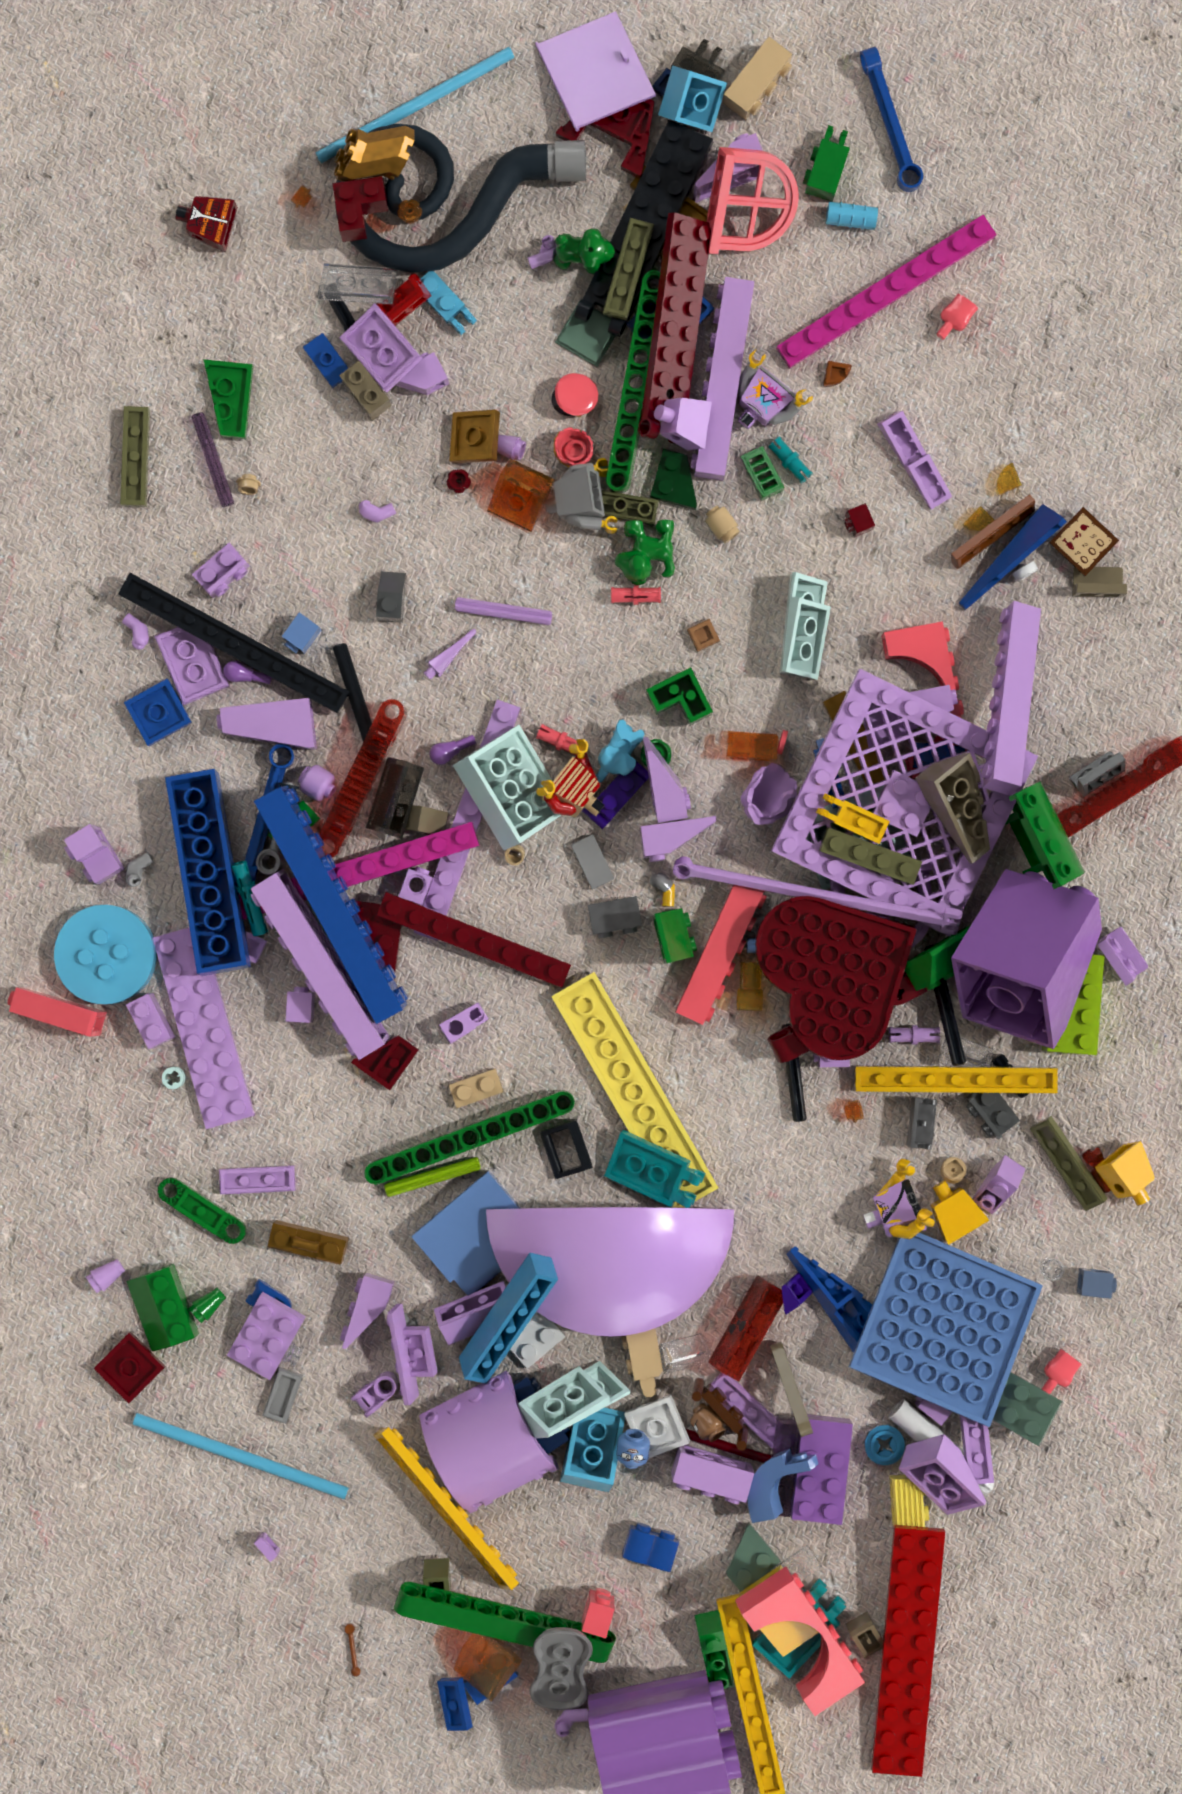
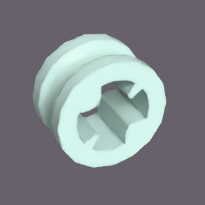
M174 1066L167 1068L163 1072L161 1079L164 1086L168 1089H177L183 1086L186 1076L181 1068ZM176 1071L179 1074L177 1077L180 1076V1081L174 1082L172 1085L169 1083L171 1079H167L168 1074H173Z

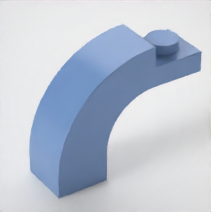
M787 1449L777 1453L759 1467L753 1476L747 1499L752 1523L776 1519L783 1513L778 1493L781 1478L785 1475L811 1471L818 1465L816 1454L807 1456L806 1452H802L792 1456L791 1450Z

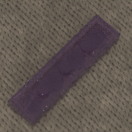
M777 1414L771 1457L787 1449L791 1450L792 1456L798 1454L800 1433L794 1416ZM796 1473L785 1475L780 1480L778 1493L783 1513L779 1516L790 1517Z

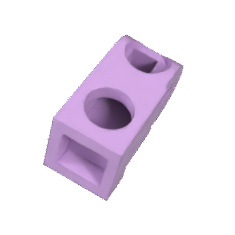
M478 1002L439 1024V1027L451 1044L476 1029L477 1026L489 1020Z

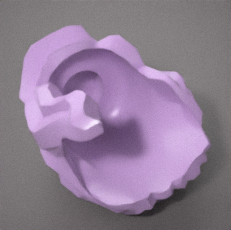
M772 762L766 767H761L754 773L751 782L742 793L741 803L743 804L745 814L758 825L773 824L776 820L789 814L797 796V782L777 763Z

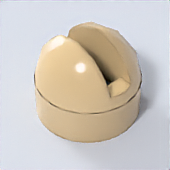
M516 845L507 849L504 855L505 860L510 865L521 864L525 858L523 847ZM510 850L521 853V856L513 852H510Z

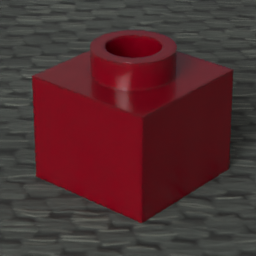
M866 503L848 510L845 514L846 518L843 520L848 533L852 532L854 538L872 531L875 527Z

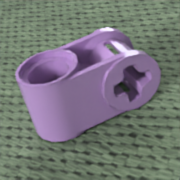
M383 1372L369 1384L358 1390L350 1399L359 1404L365 1412L364 1416L367 1418L395 1393L399 1384L398 1378L392 1372ZM389 1380L392 1384V1389L384 1390L380 1386V1381Z

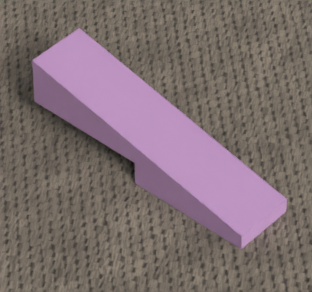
M897 411L877 423L929 509H933L950 499L952 495L932 458L924 451L904 412Z

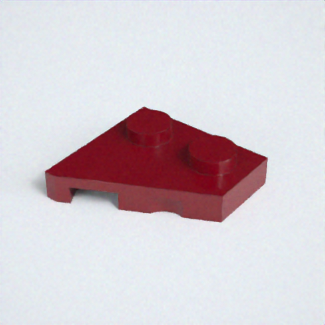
M398 1035L362 1059H353L351 1063L385 1088L391 1090L419 1049Z

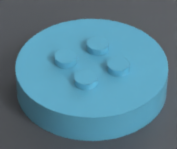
M95 905L85 908L74 914L63 925L57 936L54 948V962L58 976L71 993L84 1001L94 1004H116L126 1001L141 992L154 973L157 963V952L153 933L142 918L126 908L113 905Z

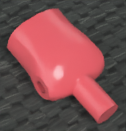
M957 294L940 314L941 319L945 323L937 332V336L944 340L952 329L963 331L971 317L978 310V307L963 295Z
M1060 1349L1044 1369L1049 1379L1041 1389L1051 1394L1057 1385L1062 1387L1069 1386L1073 1376L1082 1364L1063 1349Z

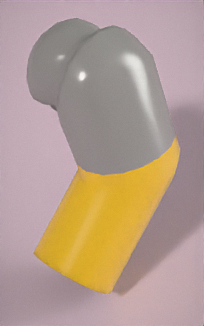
M663 873L653 874L650 877V884L663 892L662 906L674 907V883Z

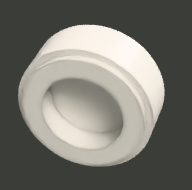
M1033 561L1018 569L1012 575L1019 582L1037 572L1038 567Z

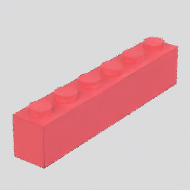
M738 885L732 886L676 1008V1013L702 1025L705 1021L710 1022L715 1008L711 1006L715 998L720 1000L726 987L722 985L725 976H731L736 963L732 962L736 953L741 954L746 941L743 940V936L746 930L751 932L757 918L753 917L756 908L761 909L767 896L763 894V890Z

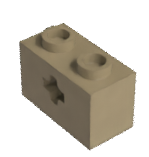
M357 361L339 375L342 383L372 421L392 406L389 398L360 361Z

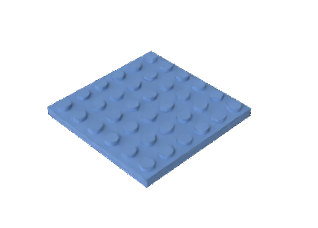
M918 1233L912 1239L898 1238L848 1367L986 1427H990L1043 1285L922 1233Z

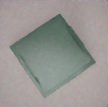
M576 306L555 343L598 367L616 337L608 332L612 318L594 308L588 322H584L574 317Z

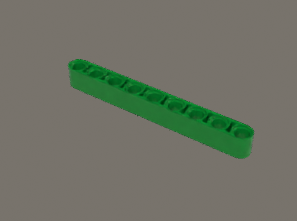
M656 270L647 272L642 280L606 482L609 488L617 493L626 492L631 485L640 434L638 427L642 416L652 334L647 339L640 338L639 334L644 328L651 329L653 333L655 312L646 314L644 308L647 304L653 303L656 305L658 288L650 289L648 287L651 280H660V272ZM646 353L647 360L644 363L638 364L635 362L637 354ZM635 377L643 379V383L639 388H632L630 386L631 380ZM630 402L638 403V409L634 413L626 412V406ZM626 426L634 428V433L629 438L621 436L622 429ZM619 452H629V458L626 462L617 461ZM617 475L625 477V482L620 487H615L612 484L613 478Z
M558 1091L371 1162L365 1168V1178L371 1184H381L567 1114L574 1107V1097L569 1091ZM561 1095H566L570 1098L571 1104L566 1109H561L556 1104V1099ZM543 1104L546 1106L547 1114L541 1118L536 1117L533 1113L535 1105ZM513 1113H520L524 1117V1123L520 1126H514L510 1122V1116ZM497 1122L500 1125V1132L497 1135L489 1134L486 1128L488 1123ZM469 1130L475 1132L477 1141L473 1144L466 1143L463 1139L464 1132ZM444 1139H448L453 1143L454 1148L449 1153L443 1152L440 1148V1142ZM418 1149H427L430 1152V1159L420 1161L417 1157ZM396 1157H402L406 1160L407 1166L404 1170H397L394 1167L393 1162ZM371 1167H381L383 1170L382 1178H373L370 1174Z
M404 1582L401 1585L394 1604L396 1613L407 1618L533 1647L535 1640L542 1632L550 1628H573L582 1632V1623L414 1582ZM608 1630L607 1637L602 1638L583 1632L593 1647L592 1655L588 1661L596 1663L607 1662L616 1641L614 1633Z

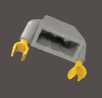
M600 458L595 465L593 463L572 465L561 479L554 483L555 497L545 501L548 513L553 514L557 512L559 517L567 520L569 524L583 529L600 530L602 527L609 534L616 533L617 528H610L607 525L609 522L617 523L616 517L609 516L605 520L601 519V517L605 516L599 476L606 477L608 468L601 469L600 467L607 466L608 461L605 458Z

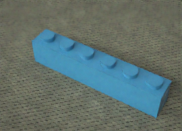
M531 1252L528 1254L459 1356L464 1379L487 1384L558 1281L551 1257Z

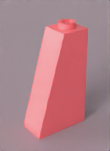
M16 987L15 991H11L8 998L9 1012L89 1037L101 1035L107 1014L103 1010L23 987Z

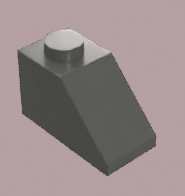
M381 571L376 618L378 621L403 623L406 573Z

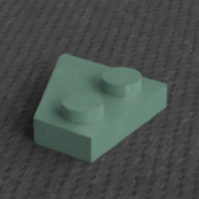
M750 1522L746 1525L745 1532L735 1550V1555L726 1570V1575L740 1592L762 1578L781 1562Z

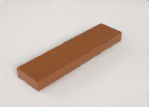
M1029 494L952 552L951 562L956 569L961 568L1035 512V499Z

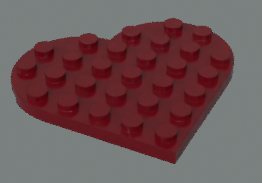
M799 896L778 904L765 916L757 932L755 952L759 967L768 981L779 990L790 994L789 1020L793 1032L800 1043L819 1057L844 1061L867 1053L879 1043L885 1034L917 929L822 898Z

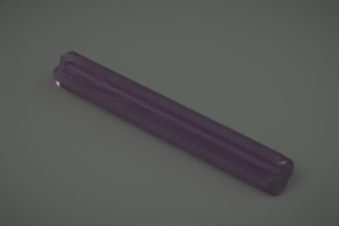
M203 412L196 413L191 418L220 505L222 507L231 506L234 504V500L206 417Z

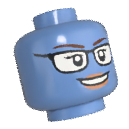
M628 1429L622 1433L617 1442L616 1456L618 1461L629 1469H636L644 1465L649 1458V1438L643 1431L638 1429Z

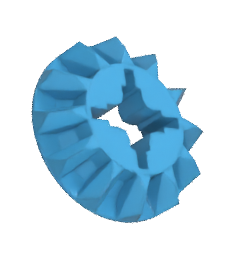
M877 1425L869 1431L865 1439V1451L868 1457L876 1464L891 1465L897 1462L904 1453V1438L898 1429L890 1425ZM877 1438L884 1441L890 1438L888 1444L893 1451L891 1452L885 1448L879 1451L880 1444Z

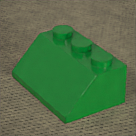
M970 926L959 930L956 935L951 934V936L946 937L907 961L905 972L916 991L925 987L927 991H930L941 984L939 981L941 978L947 980L954 976L951 957Z
M174 1263L126 1281L152 1352L191 1340L199 1334L193 1314L188 1309L190 1306Z

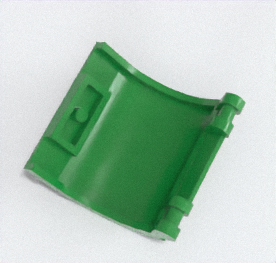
M1041 781L1009 796L1010 801L1016 799V803L1012 809L1014 813L1009 815L1005 825L1010 823L1031 866L1022 871V873L1024 874L1028 871L1038 873L1043 871L1046 879L1053 883V889L1059 888L1084 874L1085 871Z

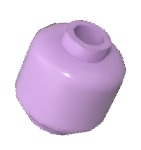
M320 765L307 766L299 776L298 783H300L301 792L314 801H322L325 798L330 799L336 791V786L334 785L335 776Z

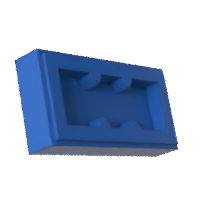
M321 333L303 346V349L333 389L342 382L339 375L346 371L348 367L326 336Z

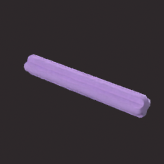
M460 597L455 601V610L458 612L550 625L552 621V612L547 610Z

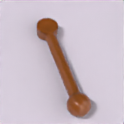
M349 1623L345 1626V1632L349 1638L353 1666L351 1674L357 1677L360 1675L361 1670L357 1666L353 1637L355 1626Z

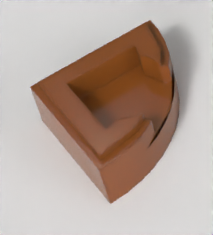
M828 361L823 387H832L843 382L849 375L852 365Z

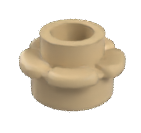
M243 474L242 477L236 480L238 491L246 495L257 494L261 482L256 480L257 477L252 474Z

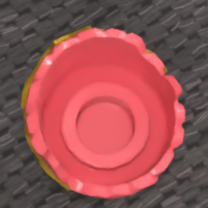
M568 427L558 432L554 438V454L567 467L588 463L593 456V441L585 431Z

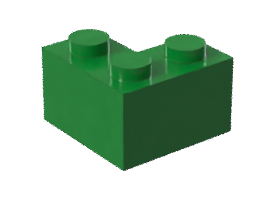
M691 667L646 689L645 693L656 715L679 704L689 726L711 716L713 713Z

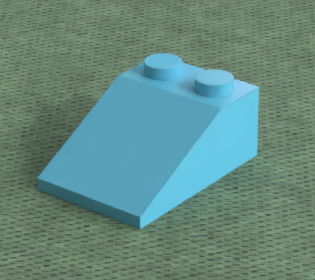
M603 1408L572 1425L560 1482L609 1493L615 1479L618 1462L616 1456L617 1442L619 1436L623 1433L625 1412Z

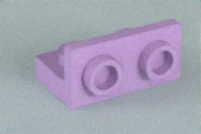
M229 542L192 575L206 592L214 598L216 595L217 597L222 596L229 589L228 585L236 579L238 581L243 578L248 572L246 569L250 566Z
M1118 927L1099 940L1098 947L1125 986L1133 982L1136 975L1148 968L1147 962L1122 927Z

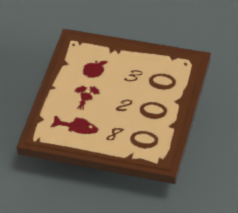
M1082 507L1049 544L1085 577L1119 540L1089 511Z

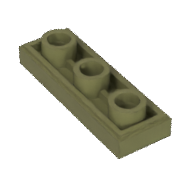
M601 490L604 517L614 516L619 520H639L643 524L655 525L659 500ZM621 502L625 505V507L623 509H618L616 507V504Z

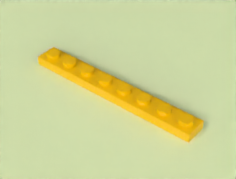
M855 1066V1091L1058 1093V1068Z
M739 1594L718 1598L716 1602L721 1617L760 1794H786L747 1621L742 1616L735 1602L739 1598Z

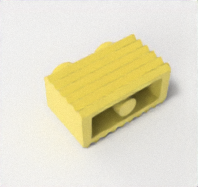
M889 1475L892 1526L925 1527V1521H929V1510L927 1505L924 1506L923 1496L927 1495L906 1475Z

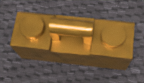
M276 1220L272 1225L267 1247L341 1265L344 1261L349 1237Z

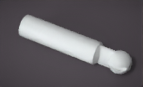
M905 1399L900 1400L888 1416L891 1421L916 1442L945 1434ZM949 1438L961 1450L964 1456L963 1449L958 1444H956L951 1438ZM994 1483L978 1484L982 1494H988L994 1488Z

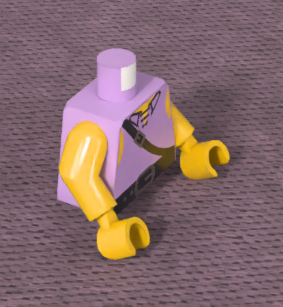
M900 1159L897 1162V1171L873 1197L876 1210L863 1214L868 1229L882 1224L886 1236L912 1239L921 1231L927 1230L926 1226H934V1220L929 1217L933 1215V1212L926 1208H920L909 1179L905 1178V1175L912 1176L915 1173L914 1167L907 1166L910 1163L909 1160Z

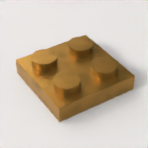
M495 409L453 412L449 461L452 463L497 461L500 412Z

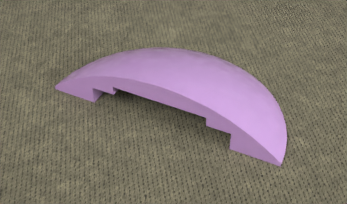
M647 1207L486 1210L489 1240L495 1259L508 1282L511 1281L530 1252L552 1258L558 1281L536 1312L562 1327L579 1333L613 1337L642 1333L660 1327L681 1315L700 1299L719 1273L726 1258L733 1231L734 1209Z

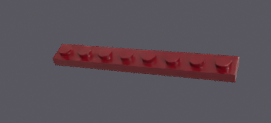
M385 892L377 912V916L561 988L571 967V964Z

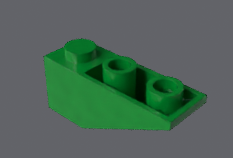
M715 1610L694 1615L708 1681L722 1680L724 1689L735 1687L719 1611Z

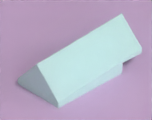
M792 572L790 575L780 665L781 674L818 680L831 609L830 606L824 605L827 581L797 572Z
M598 1361L585 1370L578 1366L519 1402L518 1406L534 1438H548L629 1395L630 1390L601 1361Z

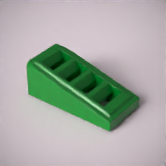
M763 446L740 456L761 501L784 491L785 487ZM761 455V460L750 464V459ZM765 463L766 468L754 472V468ZM769 472V477L759 481V476ZM771 481L774 482V485L763 489L762 485Z

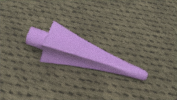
M470 630L451 647L428 661L429 668L424 672V675L429 680L436 674L441 677L459 651L476 634V630Z

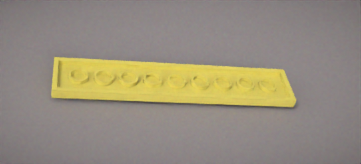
M595 972L551 996L628 1131L690 1160L689 1168L698 1169L706 1173L699 1186H695L686 1180L682 1182L680 1190L696 1194L695 1201L718 1189L716 1182ZM677 1202L672 1206V1208H685Z

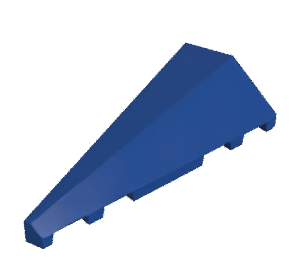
M1042 504L959 602L964 610L969 608L1067 521L1061 515Z
M795 1246L786 1255L810 1286L814 1296L854 1353L873 1304L864 1299L862 1293L834 1273L829 1274L819 1267L817 1261L814 1259L810 1260L798 1252L799 1248Z

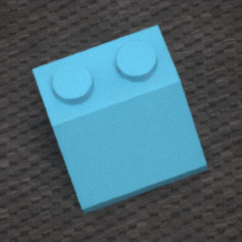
M672 66L658 115L713 132L727 83Z

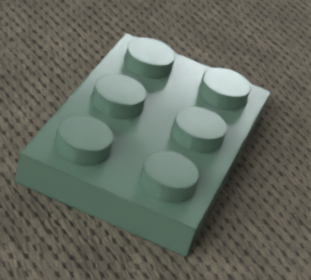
M1010 1372L993 1420L1035 1445L1040 1446L1063 1401Z

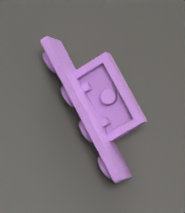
M396 1304L388 1312L387 1325L391 1331V1347L396 1358L395 1368L400 1379V1394L403 1397L404 1405H411L419 1396L416 1377H434L438 1372L429 1326H406L403 1304Z

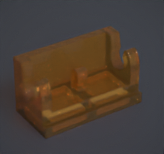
M727 732L726 758L770 762L777 760V734Z

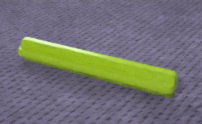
M474 1157L384 1185L387 1197H391L481 1169L478 1157Z

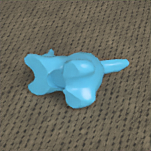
M623 719L618 721L609 744L601 750L598 756V763L601 768L596 777L599 783L609 773L624 776L633 771L636 760L631 757V754L643 740V730L634 732L632 727L626 725Z

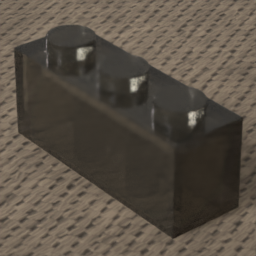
M387 757L367 821V829L392 837L403 838L424 771L423 767Z

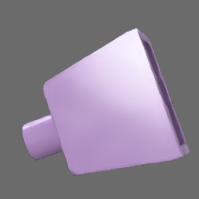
M675 398L666 400L664 405H658L654 411V417L662 421L661 435L686 450L705 449L712 402Z

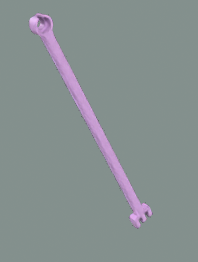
M685 856L677 859L673 867V873L679 879L697 877L794 897H818L854 909L941 925V933L952 935L958 933L960 919L963 914L961 910L945 907L944 913L696 865L693 864L690 858Z

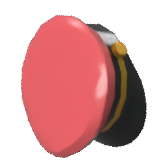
M570 373L563 376L557 382L551 402L558 413L565 416L581 417V415L589 413L596 406L598 390L596 384L589 377L583 374Z

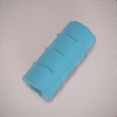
M829 201L826 224L837 225V227L845 226L861 228L862 230H875L878 207Z

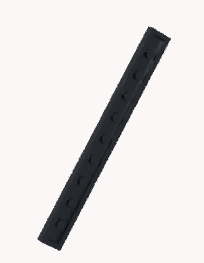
M129 573L118 593L119 596L337 714L350 693L348 690L132 573Z

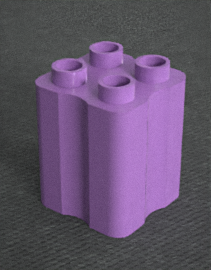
M706 1670L588 1695V1722L603 1794H731L729 1780L742 1778L733 1730L723 1732L718 1730L731 1727L722 1680L708 1682Z

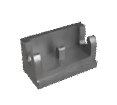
M912 1097L907 1137L908 1147L932 1149L937 1099Z

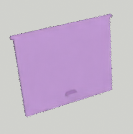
M616 11L541 43H535L576 131H579V128L656 96Z

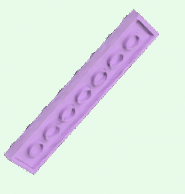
M190 928L153 937L205 1128L209 1129L255 1116L216 974L207 976L197 974Z

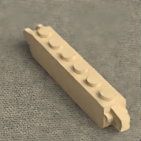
M655 1328L642 1333L621 1336L623 1349H629L630 1359L626 1360L628 1375L633 1374L634 1381L640 1380L641 1390L647 1398L655 1395L656 1384L654 1377L660 1376L663 1371Z

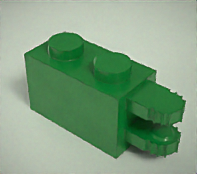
M828 125L820 146H814L810 158L814 165L812 170L807 169L802 184L807 185L806 194L833 202L850 148L844 146L848 134L846 130L840 133L839 144L829 141L834 130L833 126Z

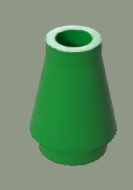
M216 1287L211 1292L193 1301V1305L188 1309L200 1323L205 1320L208 1321L226 1299V1296Z

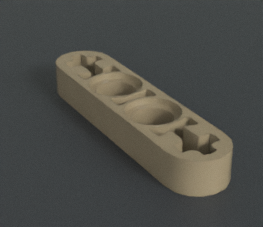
M782 1342L772 1344L770 1349L800 1436L804 1437L813 1434Z

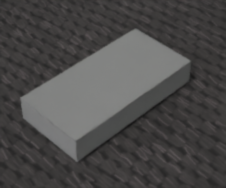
M593 834L571 844L592 890L614 880L612 872Z
M279 1367L262 1416L285 1424L287 1423L303 1378L302 1374Z

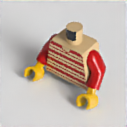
M577 739V744L569 746V751L572 754H577V756L570 759L554 781H541L543 787L537 788L536 793L538 796H541V799L547 803L554 814L576 818L585 808L597 816L605 805L594 797L601 785L586 753L588 751V742L585 739Z

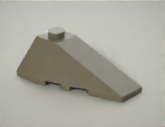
M968 752L930 765L916 777V781L926 801L968 862L973 864L990 850L987 823L982 816L981 805H984L983 796L979 795L978 783L981 781L978 769L971 754Z

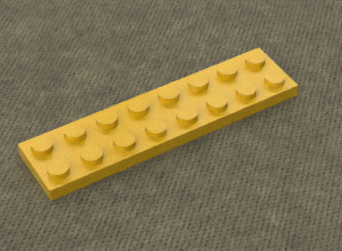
M389 1427L379 1429L373 1435L497 1585L501 1589L513 1590L519 1584L515 1579L517 1574L509 1564L504 1565L499 1560L501 1555L492 1544L488 1546L482 1539L485 1537L483 1532L476 1525L472 1527L466 1520L468 1518L467 1513L459 1505L457 1507L454 1506L450 1501L452 1496L443 1486L440 1488L434 1482L436 1477L428 1467L423 1468L418 1462L420 1458L411 1447L407 1449L401 1442L403 1440L402 1435L395 1428L392 1430Z

